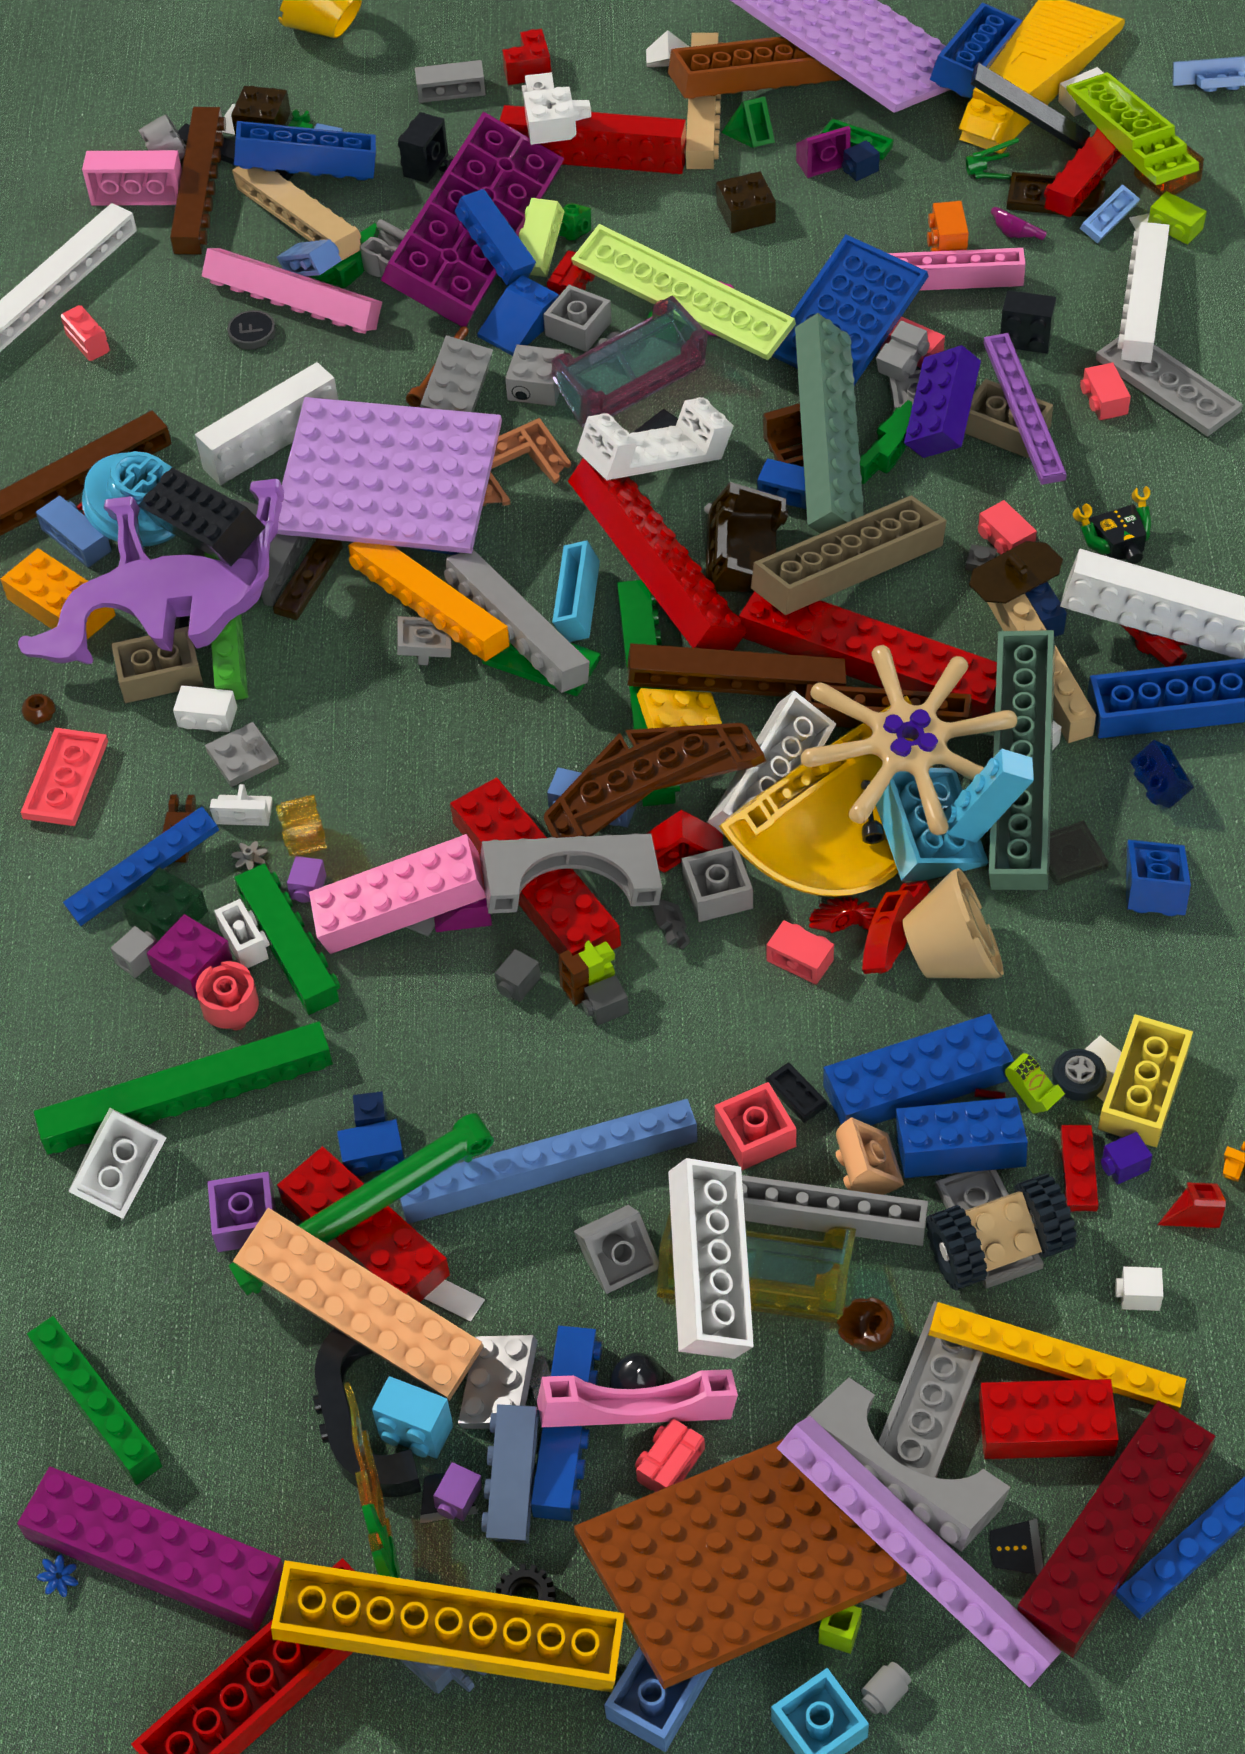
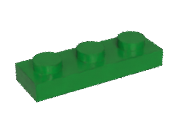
M833 118L822 131L823 134L849 126L851 128L850 147L867 140L880 152V160H883L893 148L894 139Z

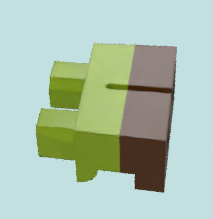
M587 941L585 943V951L574 956L569 950L559 954L560 987L574 1006L585 1000V987L615 976V969L611 961L615 960V953L606 941L593 947L590 941Z

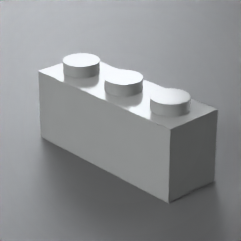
M481 60L415 67L419 103L486 95Z

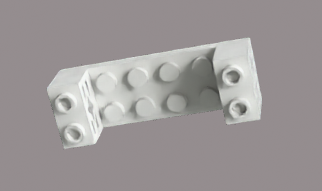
M704 397L684 401L676 426L630 434L611 415L602 413L587 417L577 452L606 480L722 459L734 425Z

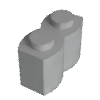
M370 237L360 245L364 270L372 276L382 278L385 268L397 248L388 246L382 239Z

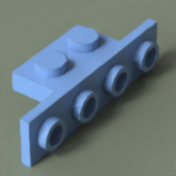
M1245 56L1173 62V86L1197 84L1205 92L1217 91V88L1226 87L1227 90H1237L1240 86H1245Z

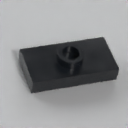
M789 1062L766 1078V1083H770L776 1095L803 1123L827 1107V1101Z

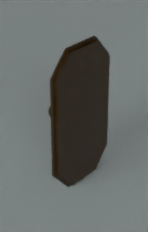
M1026 541L973 569L969 586L985 602L1006 604L1058 576L1063 559L1047 543Z

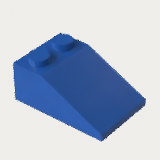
M521 275L506 288L478 331V337L513 356L516 345H529L545 330L543 314L559 297V294Z
M1128 840L1126 866L1127 909L1137 913L1157 912L1166 916L1185 915L1191 887L1185 845Z

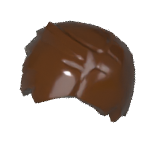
M874 1297L868 1299L858 1298L842 1309L843 1315L837 1320V1324L840 1328L838 1334L845 1342L865 1352L879 1350L889 1343L894 1328V1317L886 1303Z

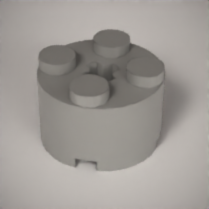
M167 114L160 116L138 130L146 142L145 145L148 151L178 150L180 160L184 158L186 144L179 136L178 130Z

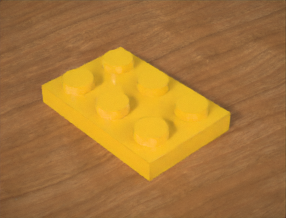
M641 688L637 693L648 729L722 724L711 692Z

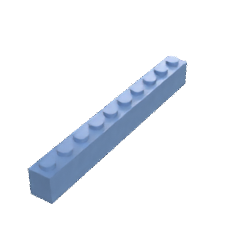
M684 1099L475 1158L469 1163H457L400 1198L404 1217L408 1224L695 1143L697 1142V1123L688 1099Z

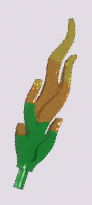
M348 1382L344 1384L351 1410L353 1444L361 1470L356 1472L355 1475L369 1533L368 1539L378 1575L400 1578L389 1517L385 1518L383 1496L368 1431H362L356 1399Z

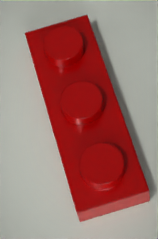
M1061 1125L1060 1134L1066 1204L1070 1206L1071 1211H1097L1098 1193L1092 1125Z

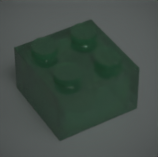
M160 867L123 905L129 926H136L143 932H150L157 942L184 914L199 922L208 912L202 891Z

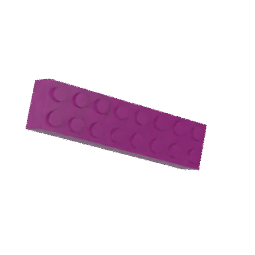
M50 1466L17 1522L27 1540L256 1633L279 1590L284 1567L279 1557Z

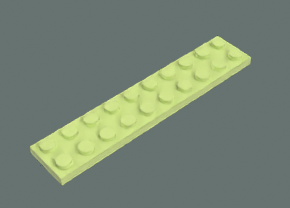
M601 224L595 228L572 257L573 265L766 360L771 358L796 325L795 318Z

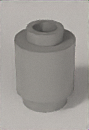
M890 1662L888 1666L883 1665L861 1689L864 1696L862 1699L863 1704L876 1715L879 1712L887 1715L909 1690L910 1676L895 1662Z

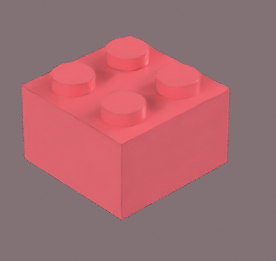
M769 1082L715 1105V1124L742 1171L796 1147V1127Z

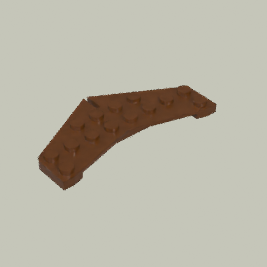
M743 723L625 730L633 747L629 749L621 733H619L545 812L544 821L551 836L555 838L594 836L654 790L752 768L765 762L766 759L750 730Z

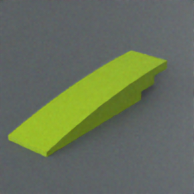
M1108 72L1066 86L1068 93L1097 128L1155 185L1199 171V162L1187 153V144L1175 135V126Z

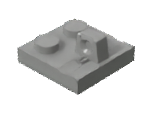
M398 616L397 655L418 656V665H428L429 657L450 658L451 636L442 630H438L426 618Z
M253 722L205 745L208 755L230 787L279 764L277 755Z

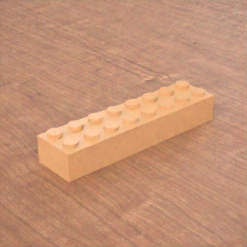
M267 1208L233 1260L239 1268L449 1401L484 1347L480 1340L270 1208Z

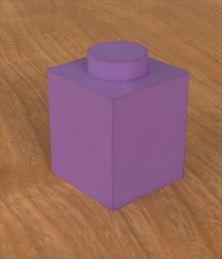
M295 856L287 881L291 900L301 903L311 902L309 892L323 887L326 879L323 860Z
M451 1462L433 1495L435 1508H437L438 1513L451 1520L456 1517L464 1521L482 1488L481 1475Z

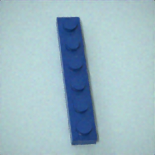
M201 806L66 899L63 903L77 923L82 926L218 832L219 828Z
M1245 1476L1117 1589L1115 1595L1139 1620L1245 1526Z

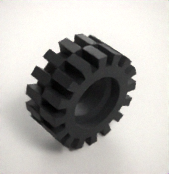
M519 1564L520 1570L517 1571L514 1566L509 1568V1575L507 1576L503 1573L500 1577L501 1583L497 1582L495 1587L496 1593L514 1596L515 1592L522 1587H531L537 1591L539 1595L538 1600L557 1603L555 1587L551 1577H547V1573L543 1569L539 1572L536 1565L531 1564L530 1569H526L525 1564Z

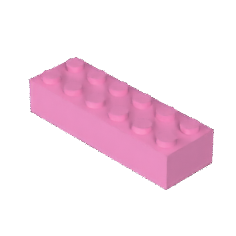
M467 834L309 892L317 938L330 954L486 898L479 852Z

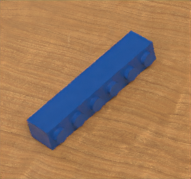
M558 1326L551 1376L574 1375L585 1382L597 1385L598 1370H594L595 1360H601L602 1341H597L596 1329ZM586 1426L543 1427L531 1501L534 1518L572 1521L573 1511L580 1509L581 1490H577L578 1479H584L586 1462L584 1459H581L582 1449H588L590 1430L585 1429Z

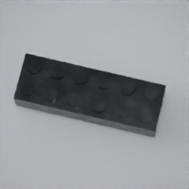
M171 468L161 476L160 482L153 490L146 493L143 501L138 505L158 526L229 566H232L266 527L246 506L174 468Z

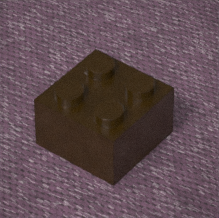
M244 86L231 113L235 136L237 121L285 126L291 113L287 90Z
M761 171L716 182L717 206L731 233L776 223V200Z

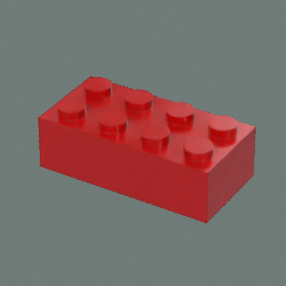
M1111 1379L981 1383L979 1410L984 1459L1115 1456L1119 1439Z

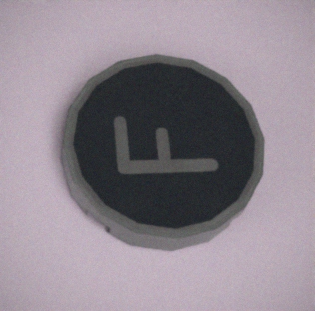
M248 310L234 316L228 323L227 331L231 343L239 345V348L257 349L267 345V341L275 337L276 326L273 317L268 313L260 310Z

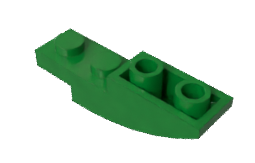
M376 223L360 232L361 245L370 237L378 238L379 230ZM361 251L340 261L321 275L310 276V278L333 286L338 285L343 289L346 288L365 271Z
M907 400L901 407H897L893 415L886 422L883 421L877 429L878 440L872 444L871 448L864 455H860L861 484L864 485L878 470L888 474L902 456L907 446L904 444L911 415L912 401Z

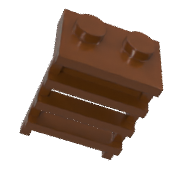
M800 403L763 413V439L768 443L770 452H773L774 460L804 466L803 445L800 444L802 443Z

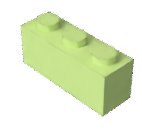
M531 198L530 205L525 210L526 220L524 227L519 232V239L536 261L530 275L548 276L564 215V210L558 201Z

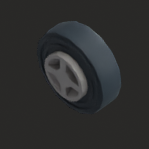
M1071 1049L1062 1053L1056 1059L1052 1069L1053 1084L1060 1086L1065 1093L1063 1096L1075 1101L1092 1099L1103 1090L1107 1078L1106 1066L1102 1059L1094 1052L1085 1049Z

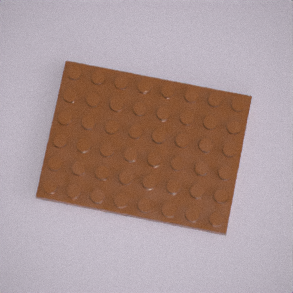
M783 1439L574 1526L576 1538L618 1611L624 1613L626 1625L663 1689L906 1582L907 1574L902 1566L777 1449Z

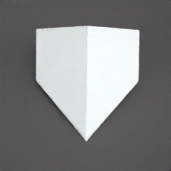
M667 30L646 49L647 67L669 66L671 49L689 46Z

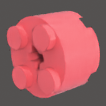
M232 961L221 962L220 966L215 968L210 966L205 969L197 980L196 992L204 1019L211 1025L237 1031L244 1028L246 1023L256 1014L259 1007V997L254 979L244 965Z

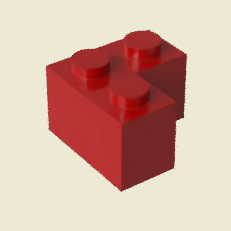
M542 29L520 32L521 47L502 50L504 72L508 85L525 83V75L551 73L550 54Z
M682 809L646 833L652 835L658 869L664 873L681 863L682 858L723 848V834Z

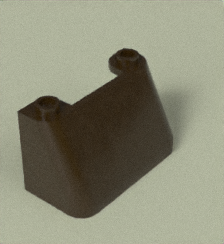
M729 482L713 502L707 521L706 578L715 585L714 589L717 592H754L751 589L754 562L776 553V531L781 525L785 524L788 518L785 498Z

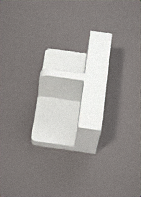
M240 784L238 795H219L218 799H211L210 811L216 824L269 826L273 800L271 796H248L245 785Z

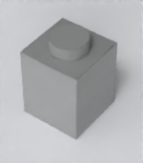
M134 926L110 948L115 963L132 977L137 978L150 966L147 952L157 943V940L150 932H143Z

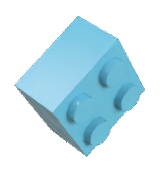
M391 1376L388 1377L372 1408L379 1436L385 1443L392 1446L403 1445L408 1447L409 1450L411 1449L415 1455L423 1458L428 1455L437 1459L453 1428L447 1398Z
M828 1668L771 1706V1721L795 1754H845L868 1738L869 1723Z

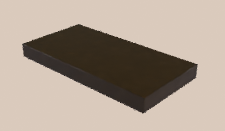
M1012 172L1006 209L1059 214L1044 208L1046 201L1044 191L1048 184L1054 182L1056 176ZM1100 180L1099 184L1072 216L1089 217L1103 204L1106 181Z

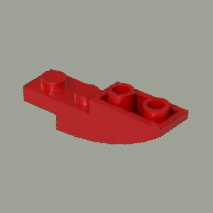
M926 881L903 883L898 891L885 893L869 927L863 954L862 971L864 974H882L892 968L894 961L907 943L903 919L931 890Z

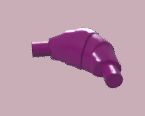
M999 207L991 209L996 226L1006 237L1020 239L1022 237L1034 236L1040 240L1046 237V231Z

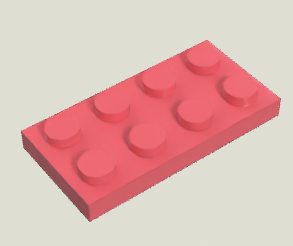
M55 728L20 812L22 818L75 826L108 744L107 735Z

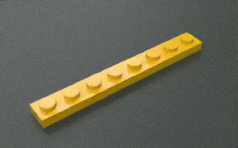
M937 1302L928 1333L930 1336L1071 1380L1111 1379L1113 1393L1155 1405L1159 1400L1177 1412L1181 1407L1186 1378Z

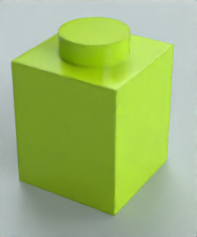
M851 1606L822 1619L819 1627L818 1643L851 1654L861 1625L862 1608Z

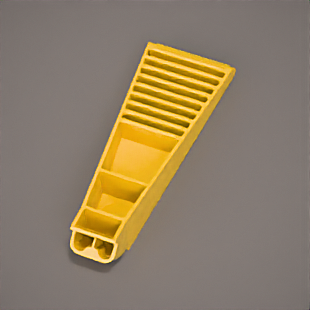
M1038 0L989 69L1048 105L1059 94L1060 83L1077 76L1123 29L1125 19L1068 0ZM975 87L973 98L968 103L959 129L962 130L959 140L988 149L1015 139L1031 121ZM1006 148L995 151V153H1003Z

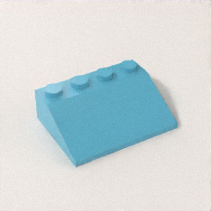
M930 768L929 775L945 813L947 807L955 802L963 789L956 771L950 768ZM900 771L892 777L876 804V808L901 881H926L946 876L957 868L967 871L986 866L989 863L981 840L976 843L948 835L947 832L943 835L932 834L927 824L914 776L909 772Z

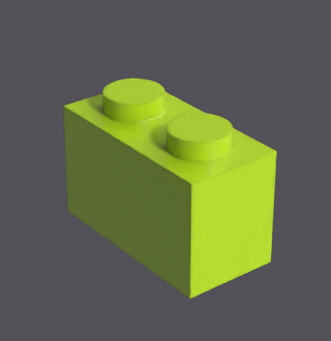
M1166 191L1150 207L1148 223L1170 225L1168 235L1188 245L1203 230L1207 211Z

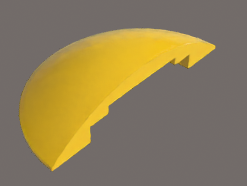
M904 696L905 701L912 705L908 696ZM890 706L882 710L881 712L888 711L890 709ZM862 723L831 745L865 740L872 735V729L865 723ZM905 738L908 741H914L910 738ZM874 754L862 755L815 767H806L801 764L758 794L719 825L731 844L752 865L777 882L804 893L829 897L855 895L882 885L898 873L886 834L883 841L876 844H867L862 840V827L865 823H855L849 817L850 809L864 791L861 788L862 781H872L883 765L881 758ZM875 806L873 809L874 820L882 824Z

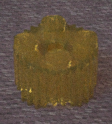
M314 794L276 805L279 821L282 824L283 830H285L282 831V835L289 856H299L327 849L325 832L319 812L317 811V802Z

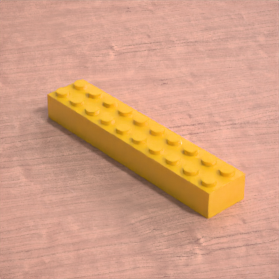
M285 1560L271 1632L273 1640L612 1693L616 1678L624 1613Z

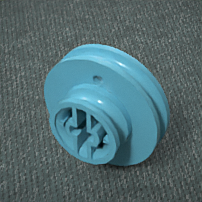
M137 451L113 454L99 460L91 467L85 479L82 508L86 518L101 534L118 542V522L112 519L104 509L105 500L131 496L139 505L146 493L153 490L160 482L161 476L172 467L154 455ZM140 508L138 515L139 535L143 546L158 545L176 536L158 526Z

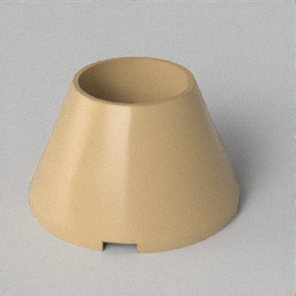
M960 868L952 870L903 919V928L908 944L920 970L926 978H1000L1004 974V969L990 924H986L980 910L982 908L981 903L972 885Z

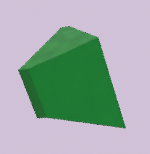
M765 96L743 101L721 133L752 148L775 143Z

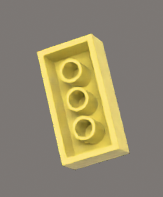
M1134 1015L1101 1110L1098 1130L1120 1137L1137 1132L1146 1145L1157 1148L1189 1052L1193 1031Z

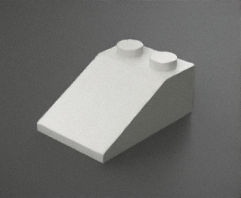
M109 1108L91 1142L69 1192L123 1219L163 1146L166 1137Z

